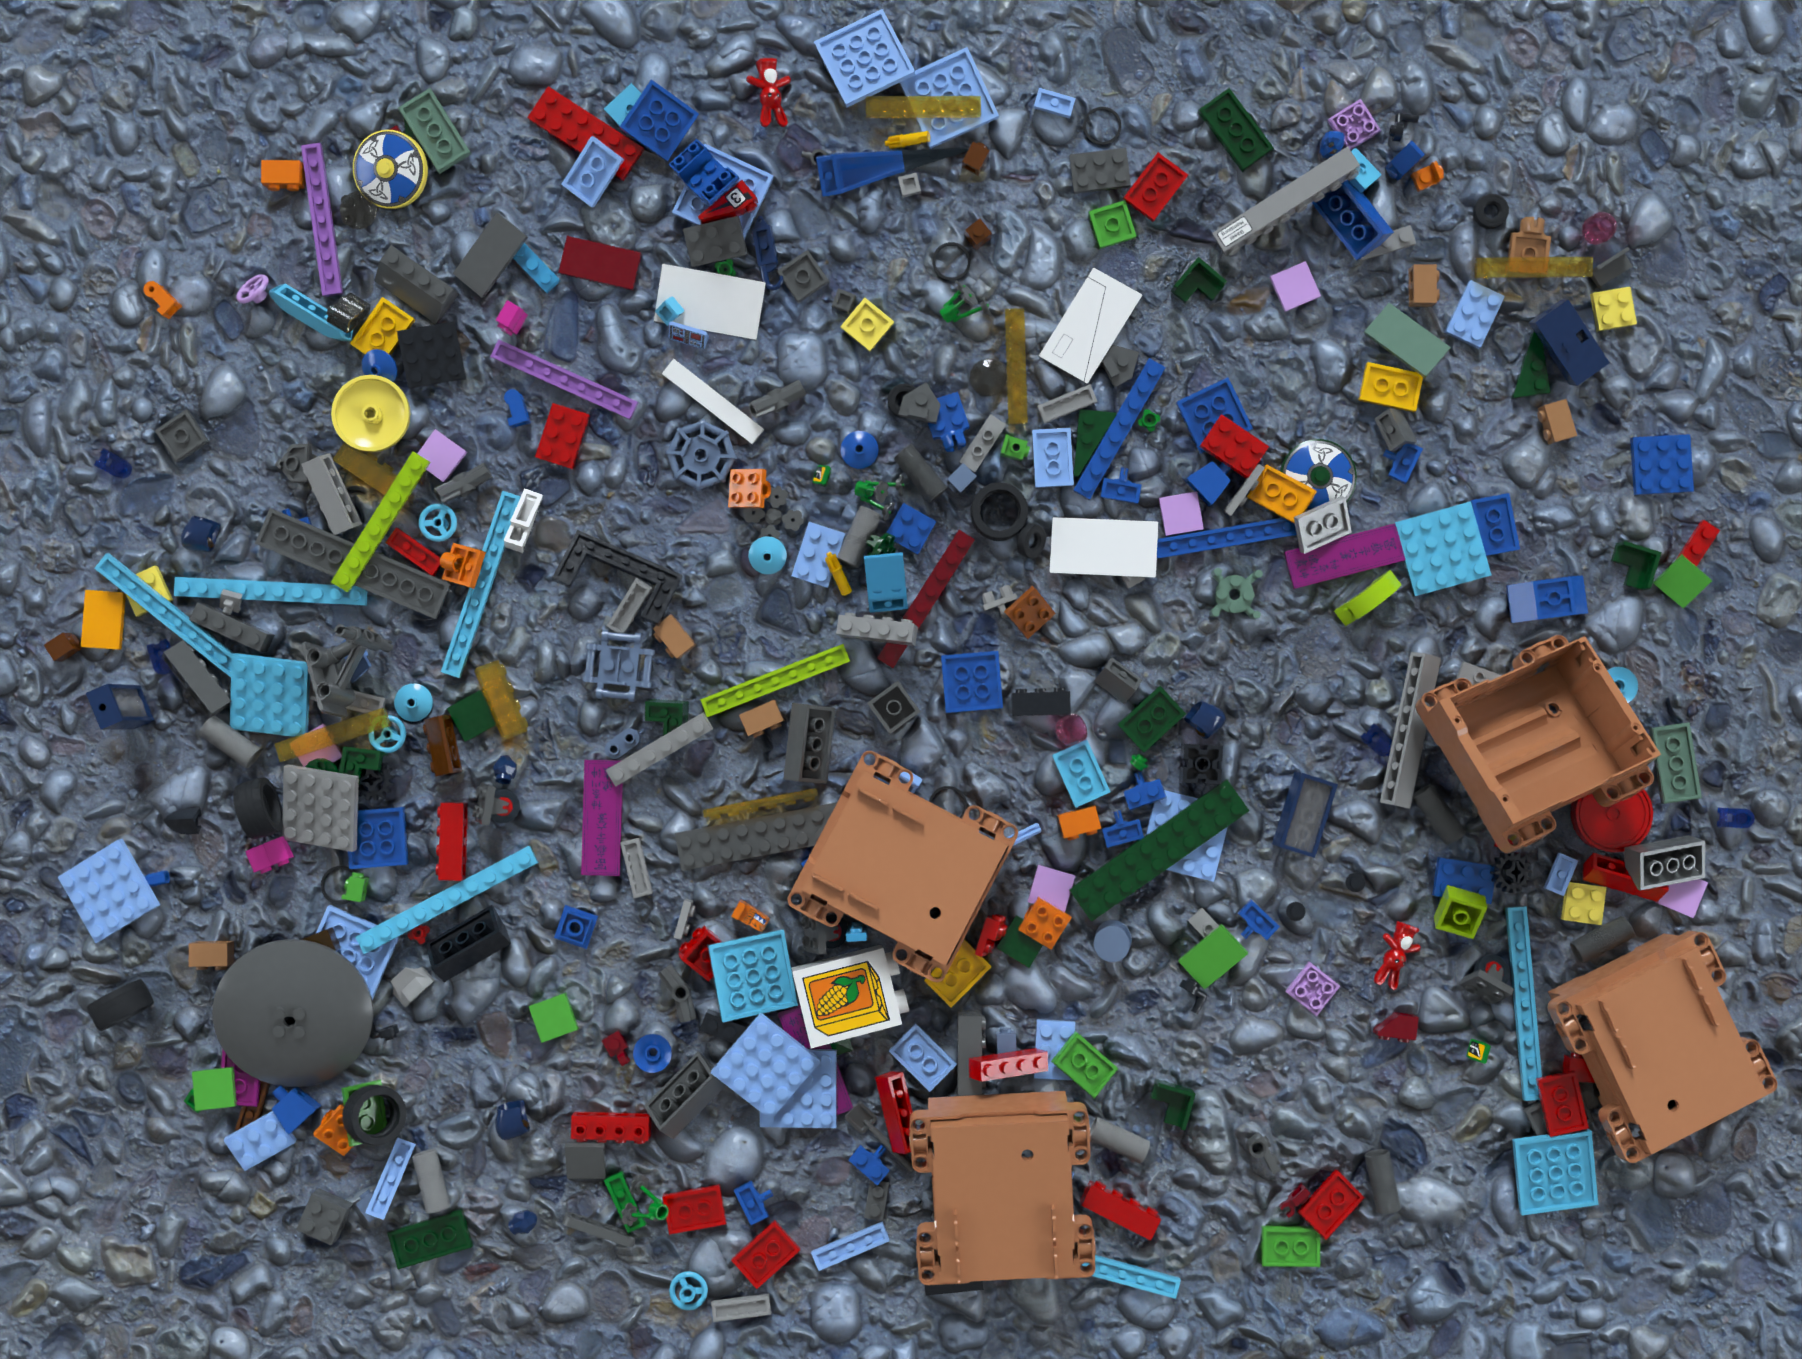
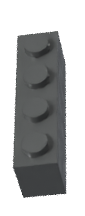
M197 602L189 619L259 652H267L275 636L232 615L224 614L223 611L204 603Z
M182 640L163 652L162 659L208 718L229 707L231 702L230 694L227 690H222L218 685L217 677L207 671V665L202 659L196 657L195 650L191 645L186 644Z

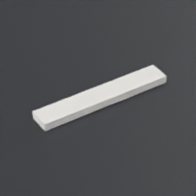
M675 359L663 371L662 374L752 445L764 431L761 426Z

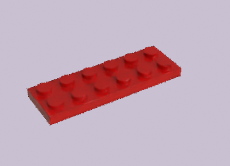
M549 86L527 117L528 120L579 153L582 152L591 136L596 137L625 159L614 175L622 181L626 179L644 151L642 146Z

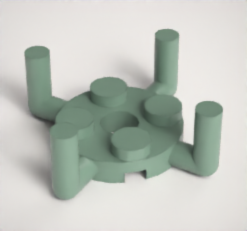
M1220 568L1211 571L1212 577L1218 584L1215 589L1217 605L1209 612L1210 617L1219 616L1223 610L1232 614L1244 611L1253 620L1260 618L1261 613L1254 611L1250 605L1254 598L1251 584L1256 579L1262 577L1263 572L1261 570L1253 572L1246 579L1239 575H1231L1224 578L1221 575L1222 570ZM1235 589L1239 592L1237 600H1232L1229 597L1230 590Z

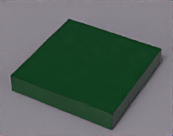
M482 690L447 708L465 742L500 724Z
M1015 915L1007 928L1005 937L1001 938L996 948L1030 968L1043 945L1018 930L1024 919Z

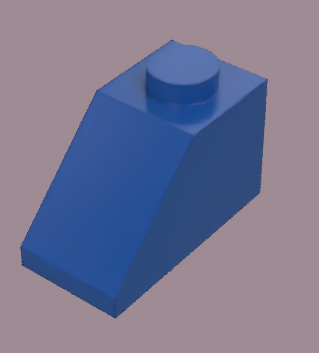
M1413 141L1409 142L1385 167L1388 175L1399 181L1425 154Z

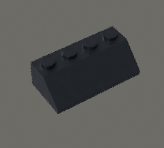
M490 905L425 944L432 971L443 982H446L511 944V941L494 906Z

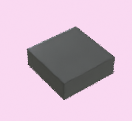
M838 288L832 308L850 314L856 295Z

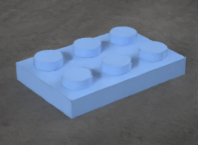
M591 136L561 185L590 207H595L625 159L596 137Z
M1472 280L1468 281L1444 333L1477 349L1481 348L1505 296Z
M1071 428L1032 430L1035 488L1073 486Z
M809 522L791 576L828 588L832 573H830L825 561L826 553L831 552L836 554V556L838 555L845 533Z
M1036 1019L1035 1048L1048 1052V1071L1034 1073V1078L1072 1080L1051 1061L1075 1032V1021Z
M917 1023L889 1049V1052L929 1092L957 1065Z
M271 1111L226 1136L223 1141L244 1171L296 1143L297 1139L293 1133L289 1135L286 1133L274 1112Z

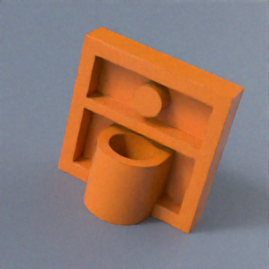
M730 469L728 507L764 508L765 498H768L771 494V485L766 481L767 470Z
M453 543L451 551L443 553L440 558V566L445 569L442 579L475 589L486 552Z
M1038 896L1034 904L1027 910L1018 930L1052 950L1072 917Z
M340 1104L335 1110H329L324 1115L321 1125L314 1131V1137L345 1156L352 1147L348 1144L347 1132L342 1121L344 1106Z

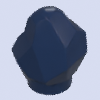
M501 756L493 766L496 777L495 781L500 784H510L511 779L515 778L517 764L510 756Z
M529 1210L514 1213L512 1220L508 1222L510 1231L514 1235L528 1234L535 1227L537 1216Z

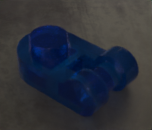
M102 448L99 460H96L93 464L121 479L127 478L132 472V466L127 460L105 448ZM109 458L113 460L110 466L106 465Z
M167 639L161 640L158 644L152 643L147 645V651L155 672L161 675L172 673V670L162 659V655L158 656V651L162 650L163 653L171 648Z
M1373 723L1369 727L1370 730L1367 733H1363L1360 738L1377 755L1387 757L1390 755L1392 740ZM1377 735L1379 738L1374 742L1372 738Z
M1717 808V813H1719L1717 827L1749 828L1754 823V814L1748 809ZM1728 814H1732V822L1727 821Z

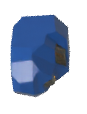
M1329 131L1324 134L1319 151L1323 158L1329 159L1341 151L1344 145V133Z

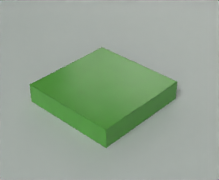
M1125 200L1088 212L1099 249L1137 237Z
M1681 554L1653 583L1684 608L1712 582V579Z
M566 992L529 1006L541 1043L579 1029Z
M234 1067L192 1072L195 1111L235 1107L237 1105Z

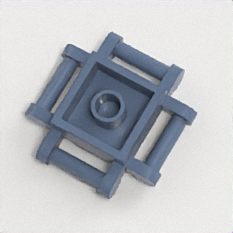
M602 630L601 645L586 643V649H588L586 671L582 682L597 683L596 698L628 699L629 702H635L637 687L651 688L652 656H655V650L641 649V633L624 634ZM609 640L634 642V648L609 646L608 643ZM595 650L601 651L598 677H593ZM641 655H645L643 679L639 681ZM604 684L630 686L629 692L605 690Z

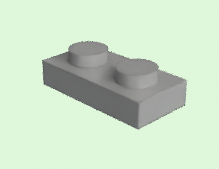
M684 900L674 938L681 940L684 935H688L690 925L687 924L688 919L693 917L695 911L693 900Z

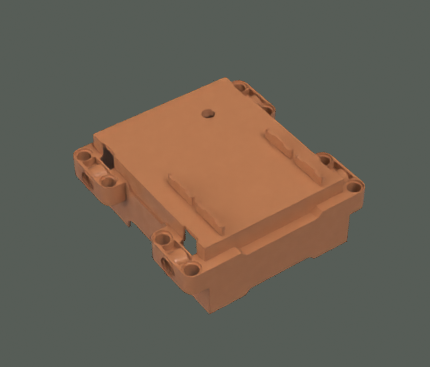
M1556 635L1538 642L1521 651L1513 659L1512 665L1515 670L1491 681L1487 679L1474 686L1466 678L1456 679L1425 693L1415 705L1417 713L1434 739V742L1440 746L1476 806L1484 825L1498 848L1504 853H1512L1522 847H1527L1551 833L1556 828V821L1551 814L1552 811L1590 794H1593L1599 805L1609 807L1643 791L1654 781L1653 773L1647 765L1659 757L1661 753L1585 636L1570 643L1562 635ZM1549 662V665L1544 669L1545 671L1534 675L1542 664ZM1548 705L1554 706L1557 712L1553 714ZM1508 839L1512 841L1513 845L1508 842Z
M866 751L861 756L788 896V904L805 916L828 927L838 925L843 914L866 924L897 941L893 949L894 961L933 982H940L945 978L985 897L1018 836V829L1013 824L1005 821L1004 818L976 805L969 806L962 818L908 791L913 782L911 771L885 756L883 757L873 751ZM867 754L875 756L876 760L873 765H867L864 762V757ZM902 772H907L910 775L908 783H901L899 781V775ZM875 775V776H877V777L883 779L884 781L888 782L889 785L886 784V783H884V782H882V781H880V780H878V779H876V778H874L873 776ZM975 808L979 811V817L972 820L969 817V811ZM1007 827H1012L1014 830V835L1010 838L1004 836V829ZM979 830L990 835L994 840L979 833ZM792 895H801L802 902L794 904L791 900ZM933 907L941 910L940 916L935 919L930 916V910ZM829 912L837 915V920L833 923L828 922L826 919V915ZM904 949L907 952V956L904 959L897 958V950ZM933 968H940L942 974L939 977H933L931 975Z
M1687 931L1679 936L1664 933L1636 947L1633 951L1548 991L1551 997V1001L1548 1003V1011L1556 1030L1567 1050L1582 1054L1600 1092V1096L1597 1097L1602 1108H1600L1598 1116L1616 1155L1630 1163H1636L1769 1095L1777 1088V1080L1760 1044L1756 1040L1740 1037L1717 987L1726 981V973L1709 937L1704 932ZM1697 936L1698 941H1697V943L1695 944L1694 940H1695V937ZM1579 1014L1587 1016L1593 1031L1582 1029L1576 1016ZM1674 1100L1676 1107L1674 1106L1673 1109L1669 1110L1668 1102ZM1629 1123L1639 1126L1640 1131L1638 1133L1640 1136L1633 1137L1628 1127Z
M1065 1091L928 1098V1110H916L910 1115L909 1139L912 1167L919 1173L932 1172L934 1222H924L917 1227L916 1255L919 1280L922 1284H964L971 1281L1031 1278H1087L1095 1273L1096 1249L1092 1220L1087 1215H1074L1072 1165H1083L1090 1160V1125L1087 1108L1083 1103L1067 1102ZM1077 1112L1084 1113L1080 1117L1074 1116V1114ZM916 1120H921L924 1123L921 1125H917L914 1122ZM1024 1150H1031L1033 1155L1024 1157L1022 1152ZM1078 1150H1084V1151H1085V1152H1084L1083 1154H1081V1155L1076 1154V1152H1077ZM924 1158L926 1161L921 1163L917 1159ZM1083 1225L1088 1226L1086 1229H1080ZM924 1233H928L930 1236L923 1237L921 1235ZM1083 1263H1089L1088 1266H1082ZM927 1270H928V1271H931L932 1273H930V1274H925L924 1271H927Z

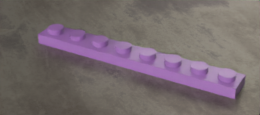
M322 144L301 145L322 296L343 295Z
M499 339L490 356L495 360L631 420L638 405V402Z

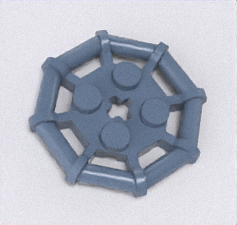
M705 419L682 428L678 427L668 450L665 451L674 475L673 478L695 488L697 491L726 482L725 479L734 461L737 460V455H735L729 437L730 433L706 422ZM700 430V435H697L696 437L688 438V436L686 435L688 433ZM705 430L717 435L718 437L714 440L706 436ZM683 437L686 442L681 451H676ZM720 441H723L727 454H721L718 446ZM704 450L705 459L698 460L697 451L701 452ZM675 456H681L684 464L683 468H679ZM727 459L719 473L716 468L720 460ZM689 470L697 474V480L684 475V473ZM710 472L715 473V477L702 481V475L709 474Z

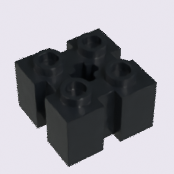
M1181 744L1180 759H1185V767H1180L1179 782L1198 783V779H1202L1204 784L1221 785L1222 769H1217V761H1222L1223 746L1204 745L1203 750L1200 749L1198 744ZM1200 759H1202V762H1205V765L1201 766V769H1199V766H1197V762H1199Z

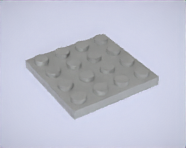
M289 764L285 765L283 775L282 836H284L285 840L351 852L357 850L359 776Z

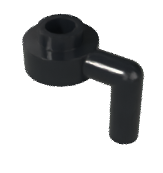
M1397 113L1395 115V124L1391 125L1389 130V137H1392V141H1401L1404 131L1403 121L1418 123L1419 115Z
M1187 978L1185 981L1182 979L1179 986L1198 997L1191 1009L1192 1012L1198 1015L1207 998V993L1197 988L1198 983Z
M373 1022L370 1038H385V1041L396 1038V1034L400 1032L398 1025L394 1024L376 1030Z

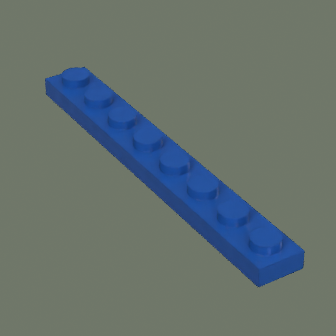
M1150 358L1148 359L1076 484L1074 492L1088 500L1091 499L1166 367Z
M1278 518L1157 539V559L1297 535L1294 523L1285 518Z

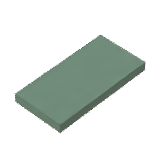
M431 88L398 107L439 174L472 154Z
M1390 303L1387 304L1364 331L1366 336L1424 378L1430 374L1451 348Z
M1690 722L1649 728L1650 737L1661 753L1654 760L1661 804L1702 798Z

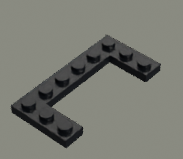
M577 530L552 577V581L570 588L584 560L588 556L655 585L641 614V619L659 626L683 575Z

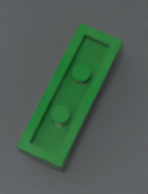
M623 1171L604 1179L621 1219L623 1216L621 1212L625 1209L627 1203H632L633 1206L637 1207L636 1212L642 1213L634 1195L629 1192L630 1186ZM638 1218L633 1222L632 1226L624 1224L627 1232L630 1233L645 1226L646 1221L644 1218Z

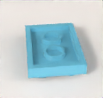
M1087 739L1052 755L1075 808L1110 793V789Z

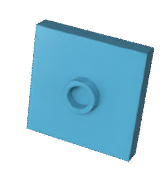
M631 83L604 110L620 126L642 93Z
M1355 147L1351 152L1360 164V172L1356 178L1349 182L1362 193L1382 174Z

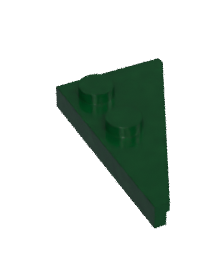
M1534 331L1531 334L1530 344L1521 364V372L1518 374L1517 384L1511 395L1512 399L1550 393L1543 344Z
M1079 410L1073 477L1079 476L1116 417L1115 412Z

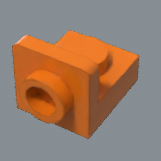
M1434 161L1429 166L1413 172L1410 176L1417 191L1420 192L1438 184L1444 178V171L1442 166L1438 165L1437 161Z

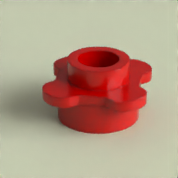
M421 924L412 929L407 936L410 940L414 939L419 944H423L430 932V928Z

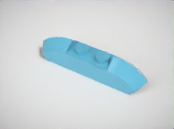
M282 284L269 290L271 298L286 313L327 337L339 341H352L354 331L352 325L335 313L287 284Z

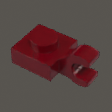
M619 1030L601 1040L610 1057L617 1055L621 1066L631 1061L624 1050L628 1047V1044Z
M1301 1183L1288 1195L1289 1198L1286 1201L1280 1203L1279 1208L1283 1210L1285 1207H1289L1290 1209L1286 1215L1290 1218L1295 1213V1206L1304 1204L1309 1199L1311 1193Z

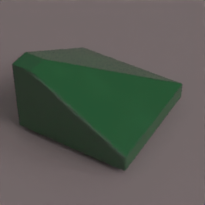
M850 1038L830 1043L832 1049L837 1050V1055L853 1051Z

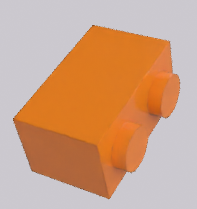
M261 160V183L271 191H279L280 188L289 191L305 189L304 164L300 160Z
M1094 805L1057 815L1062 837L1067 838L1068 841L1079 838V834L1086 833L1087 836L1098 833L1097 830L1101 829L1096 806Z

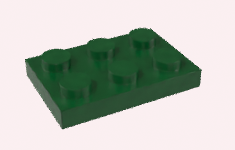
M1158 686L1117 725L1144 753L1184 717L1186 713L1161 686Z

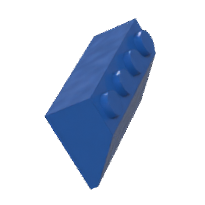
M1346 180L1341 183V187L1337 190H1330L1324 194L1325 196L1321 200L1311 203L1353 257L1359 260L1379 247L1394 232L1363 192L1360 193Z

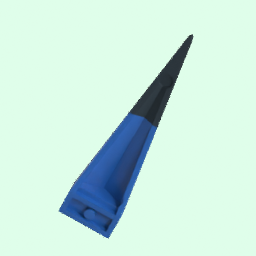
M947 148L850 152L816 157L822 196L842 194L904 171L967 152L969 149Z

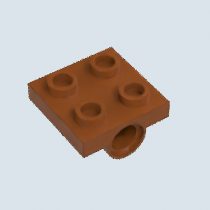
M1033 586L1004 611L1027 639L1056 614Z

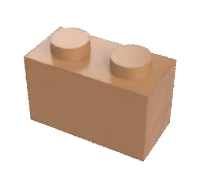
M1437 264L1412 265L1408 269L1409 307H1432L1439 300L1440 292L1437 289L1439 271L1437 270Z
M1567 399L1538 408V419L1544 428L1543 436L1549 445L1577 436Z
M672 614L661 621L659 626L656 625L653 628L656 632L653 635L659 643L664 642L667 646L665 650L671 658L676 657V659H680L696 646L695 642Z
M776 700L767 702L739 715L747 735H753L754 738L764 734L763 730L769 727L771 730L781 727V722L785 721Z
M195 941L189 943V967H196V970H206L208 967L215 966V970L227 969V966L234 963V941Z

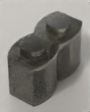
M348 293L346 296L343 295L338 303L328 308L326 313L328 315L327 322L343 332L349 333L357 324L366 319L369 315L371 304L353 293Z

